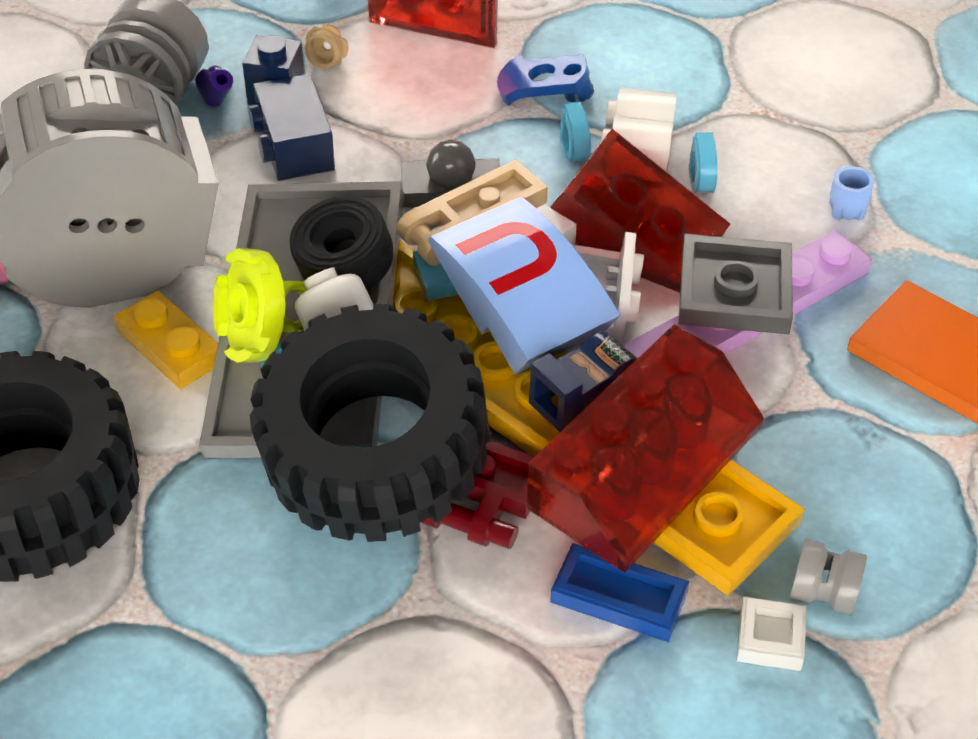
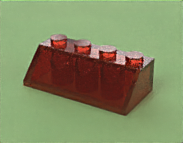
M673 324L528 463L527 509L625 573L760 430L764 423V417L723 351Z

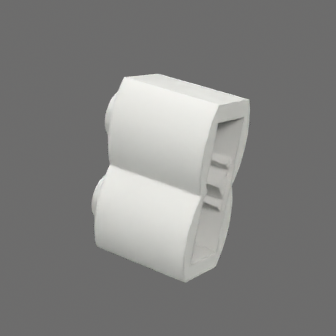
M620 87L618 99L608 100L605 128H603L600 147V158L609 159L608 173L666 179L677 93Z

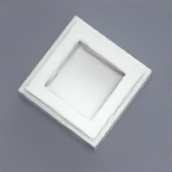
M743 596L740 610L736 662L801 671L805 654L807 606Z

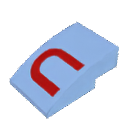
M522 197L434 234L428 239L429 244L480 333L491 332L515 375L531 368V363L549 353L555 356L588 340L597 333L606 331L621 316L601 283L571 243L538 209Z

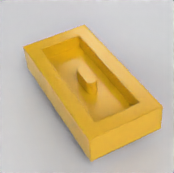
M159 290L114 315L117 331L180 390L213 370L218 342Z

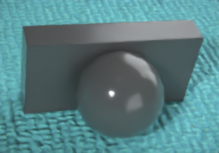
M450 139L439 142L429 153L428 159L425 161H401V177L405 195L403 207H419L499 168V158L475 159L468 146L460 141Z

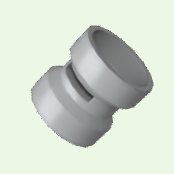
M805 538L789 599L807 604L814 600L827 602L833 611L852 616L865 570L867 555L850 550L842 554L830 552L824 543ZM824 570L829 571L826 583L821 582Z

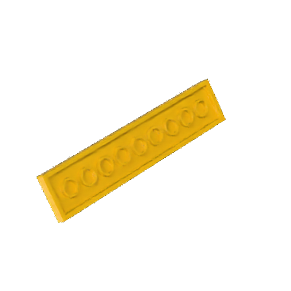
M399 241L392 304L394 311L404 313L407 307L426 314L428 324H431L434 320L441 321L454 331L455 340L459 339L466 343L474 355L475 366L480 368L484 385L488 425L528 454L549 461V469L717 589L729 596L801 524L805 508L628 391L561 434L529 404L531 368L516 375L513 373L491 332L480 333L459 294L427 301L413 265V251L416 250L403 241ZM565 350L553 357L557 360L569 352ZM557 395L551 398V402L556 407H558Z

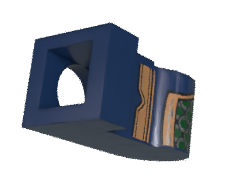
M608 332L597 333L590 337L580 349L573 350L557 360L549 353L531 363L529 404L563 434L626 393L640 375L641 361ZM555 395L558 396V407L551 402V398Z

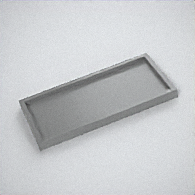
M402 181L248 185L236 249H260L270 253L278 264L283 281H304L292 257L289 240L294 224L306 210L321 201L339 196H355L371 202L381 212L393 242L394 253L388 272L377 284L369 288L367 292L373 305L374 303L393 304L400 236L396 232V225L403 214L405 196ZM342 241L331 247L329 252L337 253L351 247L355 241ZM291 291L285 297V316L291 322H296L299 319L294 307L295 301L300 296L296 291ZM282 332L279 341L285 339L292 332ZM220 336L200 437V450L204 458H261L251 430L249 416L253 411L250 400L253 386L258 379H263L260 371L261 362L237 363L227 358L224 350H228L230 347L227 336ZM382 396L361 399L342 408L326 423L320 437L333 444L349 448L377 446Z

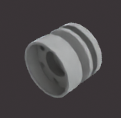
M125 0L110 18L107 27L100 32L97 40L88 49L84 68L112 70L135 76L161 90L177 106L181 97L187 91L189 83L195 78L205 62L209 50L207 32L199 18L178 0Z

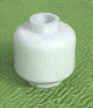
M335 268L323 270L304 280L303 283L307 291L301 294L294 304L295 311L304 330L309 328V320L324 313L327 319L342 314V307L358 305L359 310L373 309V303L361 278L356 274L338 276Z

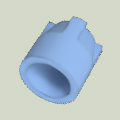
M845 166L835 172L829 203L832 204V216L835 219L856 218L860 221L866 216L875 183L874 177L869 171L857 166Z

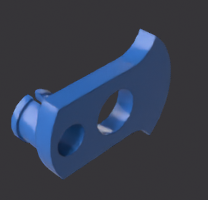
M519 54L502 68L497 78L500 96L508 106L526 97L564 94L566 100L573 103L576 101L574 93H577L579 102H584L594 94V87L589 77V67L584 54L542 59H525ZM553 73L552 76L545 80L533 81V79L541 74Z

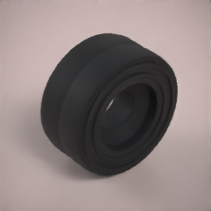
M355 196L333 197L313 205L298 218L291 230L289 240L292 257L303 280L323 270L335 268L338 276L343 274L358 275L366 290H368L385 276L393 260V242L381 212L371 202ZM342 241H355L351 247L337 253L329 252L331 247Z

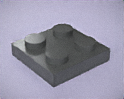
M684 234L678 314L679 325L790 334L793 320L792 243Z

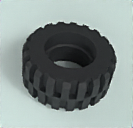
M374 303L372 310H359L358 305L342 307V314L327 319L324 313L309 320V328L301 334L294 330L280 343L282 348L280 354L272 352L260 369L263 379L256 381L250 400L253 406V411L249 415L251 430L270 485L275 488L279 501L288 512H298L303 524L315 531H321L325 525H328L332 537L348 541L353 540L354 533L365 534L367 542L386 541V533L402 530L403 537L421 531L420 523L426 519L431 518L434 523H437L452 512L450 501L453 498L459 502L465 500L475 487L473 475L477 476L483 471L487 459L486 444L489 442V425L480 368L475 366L474 355L466 343L459 339L455 340L452 329L438 320L428 324L426 314L407 307L404 313L395 312L391 304ZM376 396L397 397L412 402L424 410L419 421L408 432L380 446L349 448L333 444L320 437L326 423L338 411L361 399Z
M17 351L0 353V457L28 448H50L61 451L50 463L29 475L0 481V582H19V575L33 573L35 579L53 575L52 568L64 563H68L69 567H72L87 558L86 551L89 548L95 546L100 549L115 534L112 525H122L132 509L131 500L138 493L140 479L137 468L139 464L121 397L116 390L110 388L109 381L99 372L91 368L86 371L85 364L66 356L59 361L50 352L33 351L32 356H20V353Z

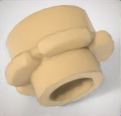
M324 24L321 28L313 27L307 33L304 51L308 61L315 67L328 69L334 65H340L342 58L348 55V42L345 38L341 37V32L338 28ZM324 42L329 43L331 48L326 49L323 45Z

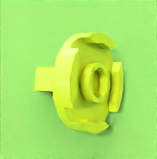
M238 248L228 253L224 261H228L231 264L228 275H217L212 305L214 328L217 336H227L230 347L228 350H224L227 358L237 363H259L267 360L269 355L275 351L282 332L305 331L299 319L296 322H291L285 316V297L291 291H296L301 295L307 289L302 281H283L278 264L270 253L260 249Z

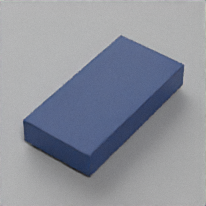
M572 543L551 589L550 603L669 642L686 599L690 581Z

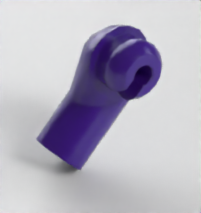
M215 65L207 70L202 69L195 77V86L205 103L212 107L220 106L233 85L231 73Z

